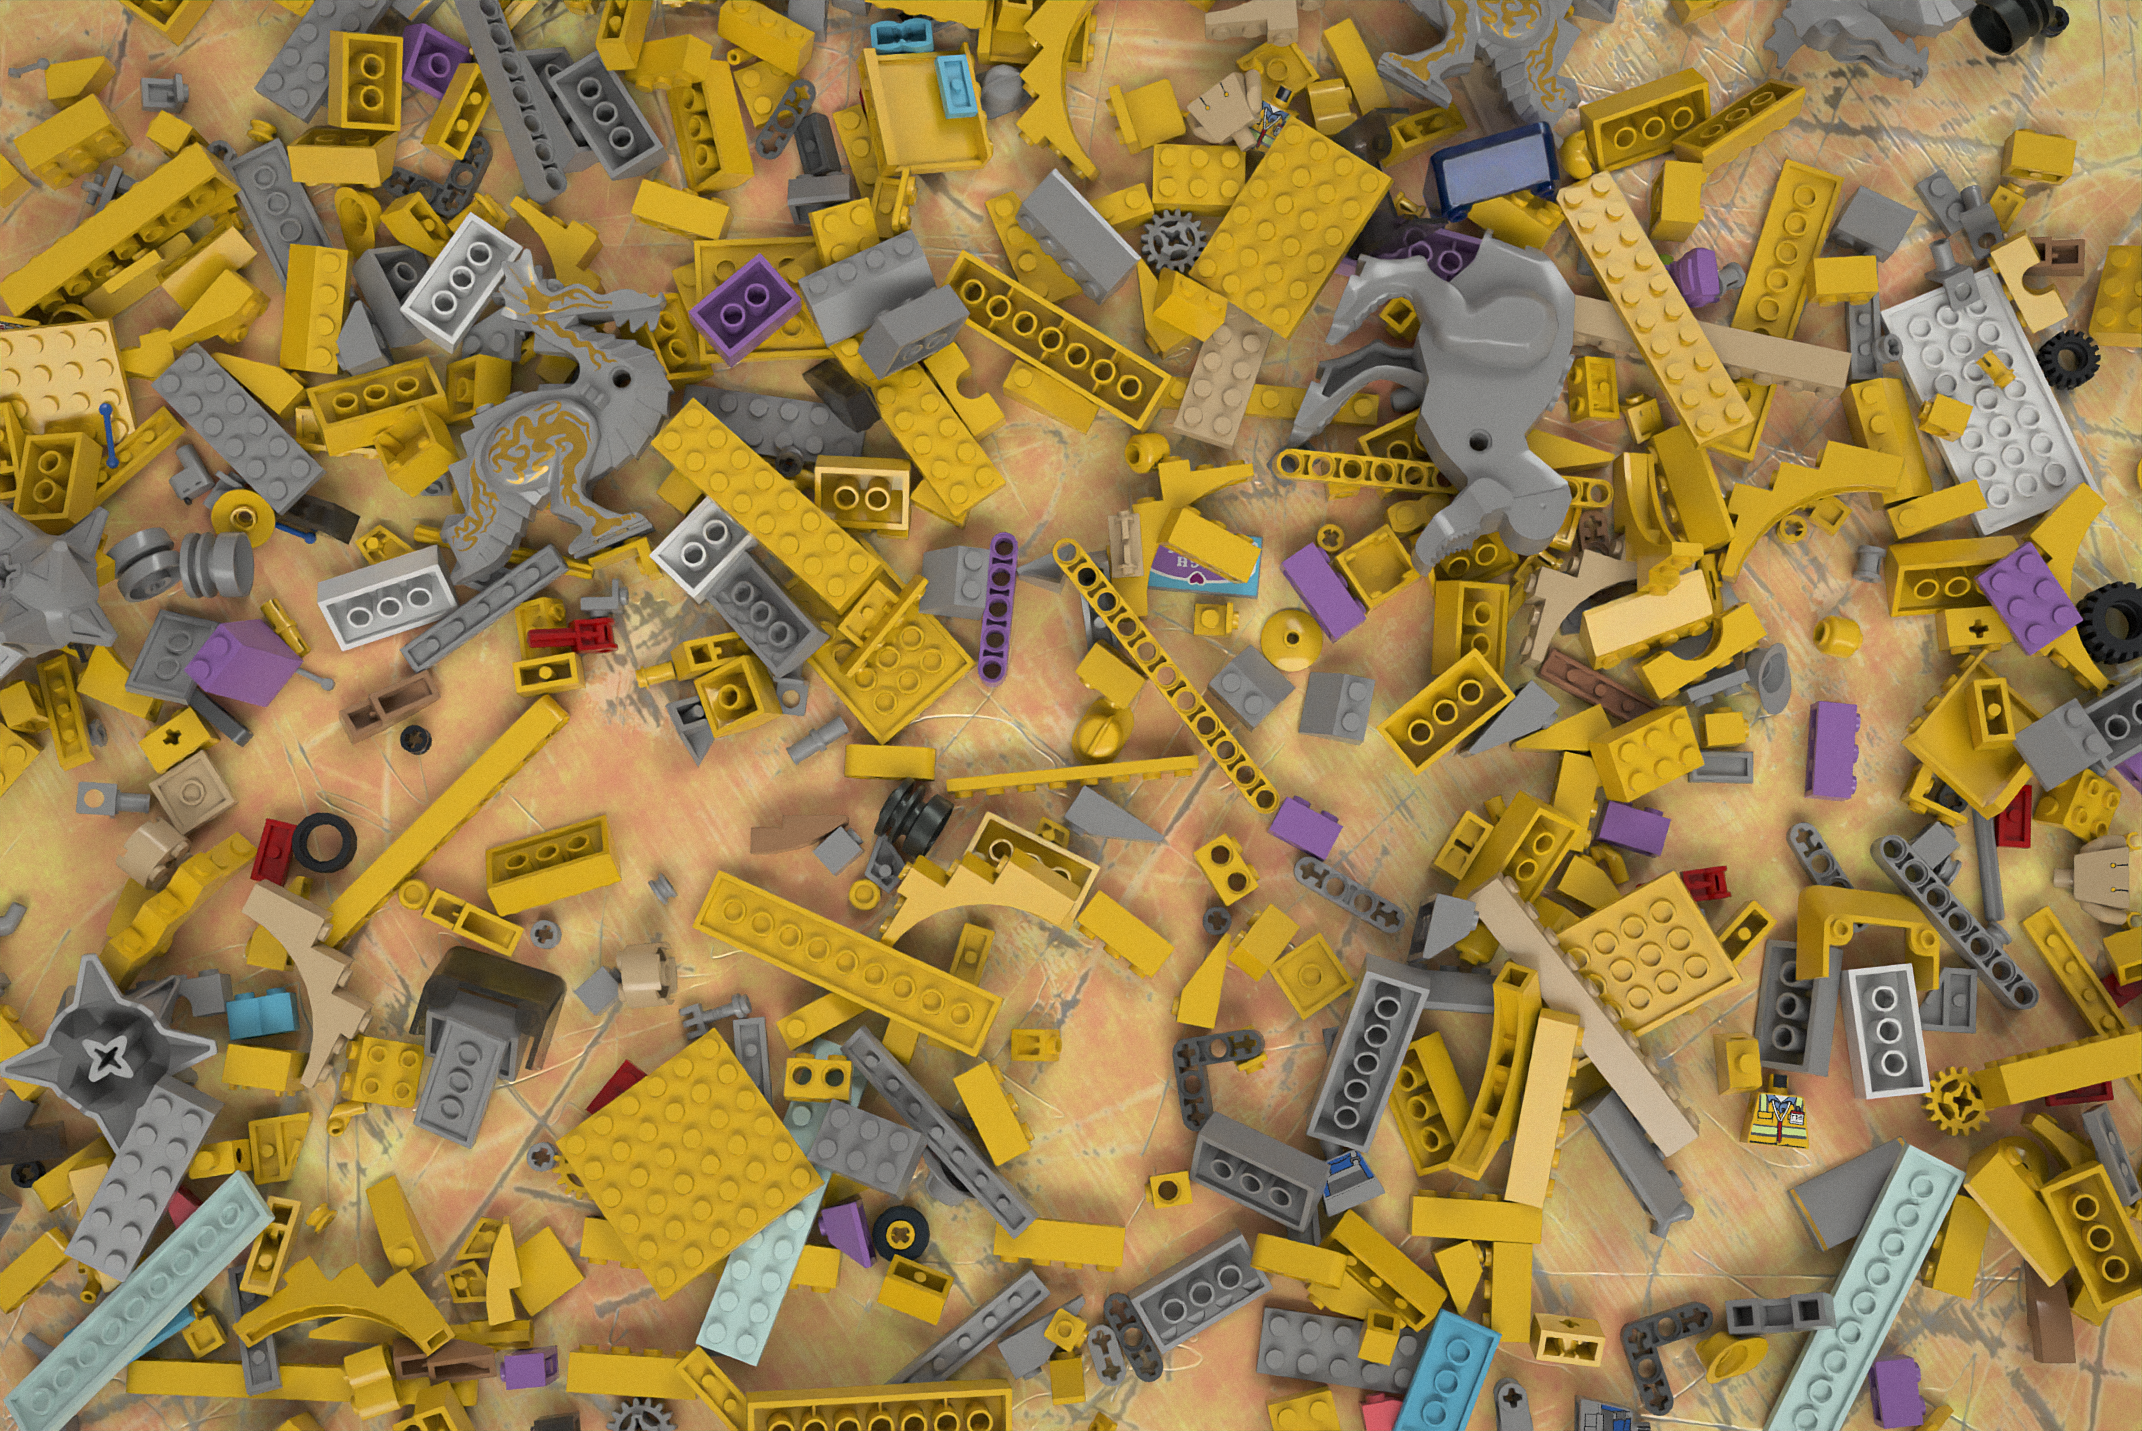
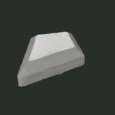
M884 834L882 837L878 836L864 875L890 894L901 880L898 878V875L905 866V863L893 844L887 842L888 837Z

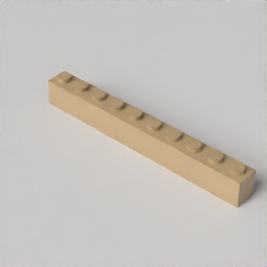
M1575 295L1573 345L1585 346L1590 344L1598 346V349L1604 352L1614 353L1618 350L1629 353V356L1633 358L1643 359L1611 302ZM1697 320L1731 379L1749 378L1753 379V383L1763 386H1769L1771 383L1784 386L1783 388L1790 392H1802L1805 390L1814 392L1815 396L1823 399L1838 398L1845 388L1852 353Z
M1500 871L1472 890L1466 899L1476 903L1474 911L1479 912L1480 919L1515 964L1538 971L1541 997L1551 1010L1581 1016L1579 1027L1585 1028L1581 1048L1665 1156L1668 1158L1698 1138V1124L1701 1122L1693 1109L1690 1107L1684 1108L1678 1100L1680 1094L1670 1081L1665 1083L1659 1076L1660 1068L1650 1055L1645 1057L1638 1049L1640 1043L1636 1036L1629 1029L1624 1031L1618 1023L1620 1017L1610 1004L1605 1006L1598 997L1600 992L1593 981L1589 978L1585 980L1578 972V969H1580L1578 962L1569 952L1567 954L1563 953L1557 945L1560 941L1550 927L1545 929L1538 921L1540 915L1536 908L1529 901L1524 903L1517 894L1520 889L1509 875L1504 877Z

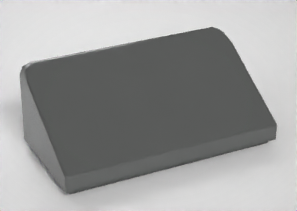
M816 112L804 117L794 133L804 174L822 177L830 172H842L828 117Z

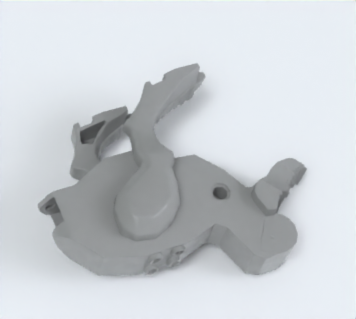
M1487 228L1474 261L1450 282L1438 277L1429 268L1425 257L1421 255L1391 260L1378 259L1360 253L1355 275L1351 274L1325 342L1331 345L1339 343L1351 332L1359 329L1362 322L1370 316V313L1375 312L1379 305L1384 304L1388 299L1404 297L1413 305L1420 323L1414 347L1401 348L1390 346L1381 339H1375L1370 344L1348 355L1320 361L1315 378L1321 381L1320 383L1311 381L1286 445L1289 449H1296L1308 442L1314 435L1319 436L1325 429V426L1337 415L1341 407L1370 382L1380 379L1388 380L1412 390L1422 401L1415 431L1435 466L1460 492L1451 505L1438 512L1432 518L1416 541L1410 559L1416 571L1424 577L1428 576L1432 567H1435L1436 563L1440 562V559L1443 560L1445 555L1449 556L1450 552L1455 553L1456 550L1460 552L1461 549L1466 550L1468 548L1471 550L1474 539L1489 533L1499 532L1503 543L1514 553L1526 556L1539 554L1548 548L1563 524L1572 500L1568 482L1529 450L1526 438L1542 419L1546 410L1552 412L1563 389L1564 380L1574 361L1575 355L1570 354L1573 346L1575 295L1553 261L1544 252L1526 245L1524 250L1492 238L1494 230Z

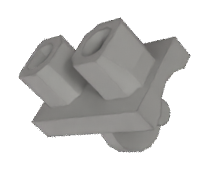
M114 165L105 188L102 187L105 177L100 174H96L93 183L83 181L81 188L89 192L85 202L94 206L97 198L101 197L94 214L95 216L104 209V206L109 201L115 199L117 193L124 195L138 181L125 175L123 168Z

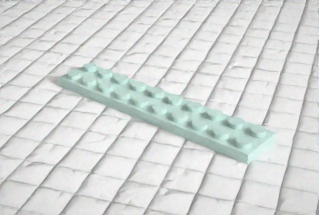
M819 1037L815 1039L810 1054L815 1055V1059L827 1060L828 1055L845 1056L840 1050L841 1045ZM855 1065L851 1104L848 1105L858 1108L868 1080ZM803 1069L798 1084H807L811 1080L812 1072ZM839 1071L830 1073L827 1077V1084L833 1087L839 1086L844 1080V1074ZM790 1102L783 1124L806 1157L809 1155L831 1103ZM813 1165L825 1184L730 1254L695 1342L696 1344L758 1367L832 1177V1172Z
M1904 1143L1830 1292L1833 1295L1837 1328L1811 1331L1762 1431L1840 1430L1967 1173L1908 1143Z
M237 1170L124 1283L122 1282L3 1399L20 1431H59L276 1218L246 1172Z

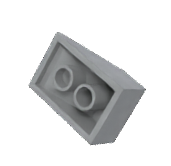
M1533 680L1520 684L1513 692L1516 697L1495 713L1458 755L1466 758L1533 731H1541L1543 728L1547 729L1558 717L1555 711L1559 708L1560 704Z

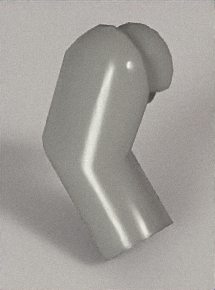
M12 902L5 916L0 917V937L10 935L15 931L27 910L25 906Z
M1682 1200L1666 1221L1661 1224L1654 1221L1650 1233L1666 1239L1671 1223L1683 1219L1685 1221L1692 1219L1694 1215L1693 1206L1688 1204L1687 1201Z

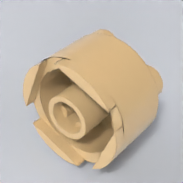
M156 817L157 823L155 824L149 820L139 827L123 846L128 850L124 858L118 854L116 859V865L145 889H154L157 893L166 888L171 880L170 876L178 867L193 857L189 852L192 844L191 841L161 817Z
M668 942L627 945L623 951L617 952L616 963L618 969L621 970L622 983L618 985V996L621 1002H627L632 1009L667 1006L674 1003L675 1000L670 999V994L677 993V967L675 957H668L666 950L672 949Z

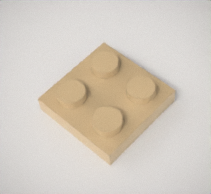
M205 750L194 754L149 784L175 828L185 837L239 803Z

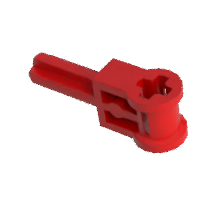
M610 617L578 619L568 623V628L530 629L527 632V643L530 648L571 646V652L576 654H603L615 652L619 649L618 644L614 642L613 625H615V619Z
M1727 866L1679 872L1680 878L1695 902L1732 897L1731 892L1727 890L1725 872L1728 871ZM1645 883L1637 884L1636 888L1642 886Z

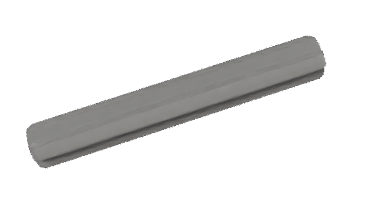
M1972 807L1986 921L2004 920L2005 913L1993 817L1986 820Z

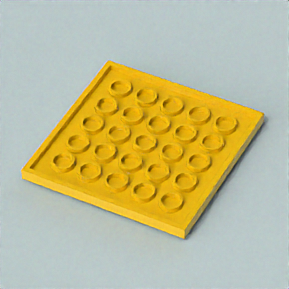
M715 1027L555 1142L663 1302H666L825 1184Z

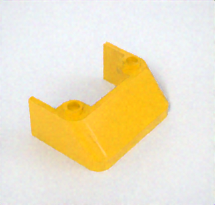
M1823 885L1808 886L1800 892L1797 912L1796 980L1803 981L1829 977V945L1841 946L1847 944L1853 935V923L1905 929V964L1912 963L1916 992L1939 989V934L1912 898L1905 895Z

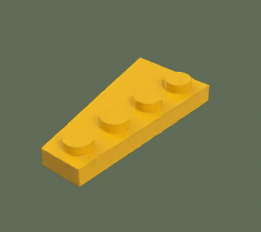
M1013 190L985 201V207L1018 283L1054 305L1084 293L1074 279L1068 277L1062 271L1061 266L1050 255L1043 252L1039 243L1029 233L1021 229L1015 216L1022 202Z

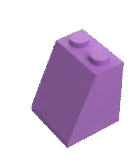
M261 619L220 623L185 667L184 671L205 692L267 707L304 661Z

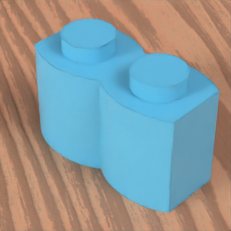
M913 18L901 24L895 21H880L870 26L872 48L876 50V55L935 52L930 20Z
M286 987L268 989L266 990L267 996L256 998L254 992L234 995L235 1001L226 1002L230 1040L238 1041L300 1031L296 993L286 992Z

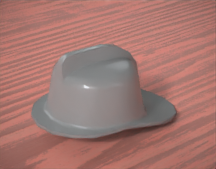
M1005 64L996 65L990 70L975 75L976 82H979L981 87L980 103L982 110L986 112L987 120L1018 110L1025 106L1031 95L1022 88L1025 81L1019 76L1022 70L1018 67Z
M1776 643L1770 648H1754L1746 652L1744 669L1746 668L1750 678L1746 683L1759 692L1763 708L1768 714L1776 715L1782 712L1791 694V676L1787 662L1786 647L1784 644Z
M926 1146L923 1151V1158L930 1169L925 1180L928 1194L948 1206L960 1205L967 1198L975 1199L976 1197L933 1150Z

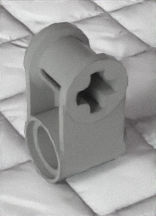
M1505 1377L1500 1379L1495 1384L1493 1390L1497 1431H1534L1525 1389L1513 1378ZM1512 1388L1517 1394L1512 1395V1401L1508 1402L1504 1396L1508 1395V1389Z

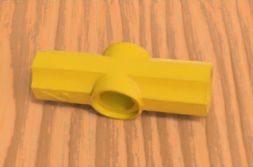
M488 1319L472 1320L464 1324H448L456 1335L452 1339L478 1343L493 1348L494 1353H498L499 1350L528 1349L534 1346L535 1327L532 1319L513 1320L489 1326Z

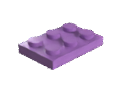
M2025 542L1974 577V580L2026 656H2031L2083 621V618L2031 542Z

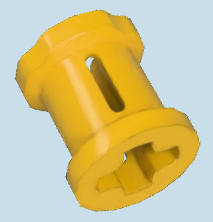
M1400 191L1386 213L1418 222L1427 207L1424 205L1418 206L1406 198L1403 191Z

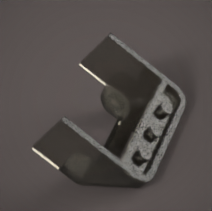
M1374 108L1331 137L1330 140L1382 172L1379 162L1385 159L1392 149V137L1388 128L1409 115V109ZM1388 190L1347 252V255L1353 260H1358L1360 253L1376 257L1414 245L1449 223L1447 217L1419 218L1412 213L1403 214L1398 217Z
M454 946L450 948L424 985L409 1033L425 1035L426 1014L429 1006L446 1007L450 1005L456 997L458 988L461 987L518 1005L515 1014L517 1029L523 1034L535 1037L525 1069L542 1070L567 993L565 980L560 975L469 947Z

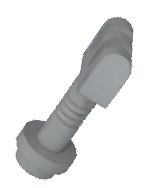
M738 993L732 995L731 1003L716 1007V1009L703 1011L701 1003H697L680 1009L679 1013L680 1016L693 1013L694 1018L682 1022L684 1028L697 1026V1031H691L686 1034L687 1039L692 1040L710 1031L708 1023L735 1014L739 1019L746 1018L747 1014L752 1012V1007L746 994L741 996Z

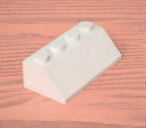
M470 212L402 305L400 312L425 337L453 354L492 300V293L497 292L499 286L506 280L505 273L500 265L501 261H518L521 258L523 247Z
M706 497L649 556L700 604L706 598L707 592L745 550L751 552L759 543Z
M437 544L318 582L317 603L342 651L441 620L460 607L453 582L449 578V568Z

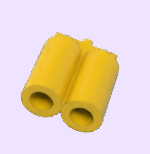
M475 192L473 196L476 199L446 225L455 234L468 214L472 212L502 233L506 229V224L512 218L502 209L504 206L500 202L497 203L491 195L487 193L483 196L479 192Z

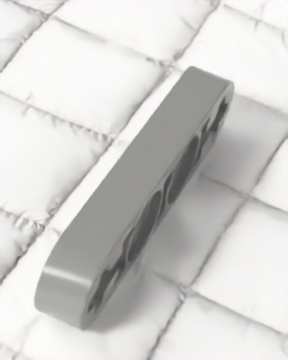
M1801 822L1788 829L1786 834L1787 843L1814 885L1830 886L1832 883L1838 882L1844 888L1854 889L1813 825ZM1799 829L1800 832L1807 831L1809 836L1806 838V842L1810 848L1817 845L1819 850L1812 851L1805 856L1803 851L1809 849L1804 842L1798 843L1795 838L1799 836L1797 830ZM1816 855H1821L1827 860V869L1823 873H1818L1812 868V859ZM1854 923L1853 933L1865 930L1869 924H1859L1857 926Z
M1304 857L1295 864L1293 869L1294 877L1301 885L1378 930L1390 934L1401 930L1404 926L1405 914L1401 908L1318 859ZM1309 863H1312L1314 865L1313 871L1320 876L1323 870L1329 873L1322 880L1320 889L1314 885L1319 881L1312 876H1309L1307 879L1302 878L1303 871L1299 869L1301 865L1307 866ZM1332 878L1340 879L1344 884V891L1339 896H1332L1327 891V882ZM1365 894L1370 897L1372 905L1369 911L1360 912L1355 908L1354 900L1357 895ZM1378 902L1383 904V907L1380 908V911L1389 914L1392 911L1396 913L1395 919L1399 921L1397 926L1392 924L1389 928L1384 925L1386 920L1379 915H1376L1375 921L1370 918L1376 911Z

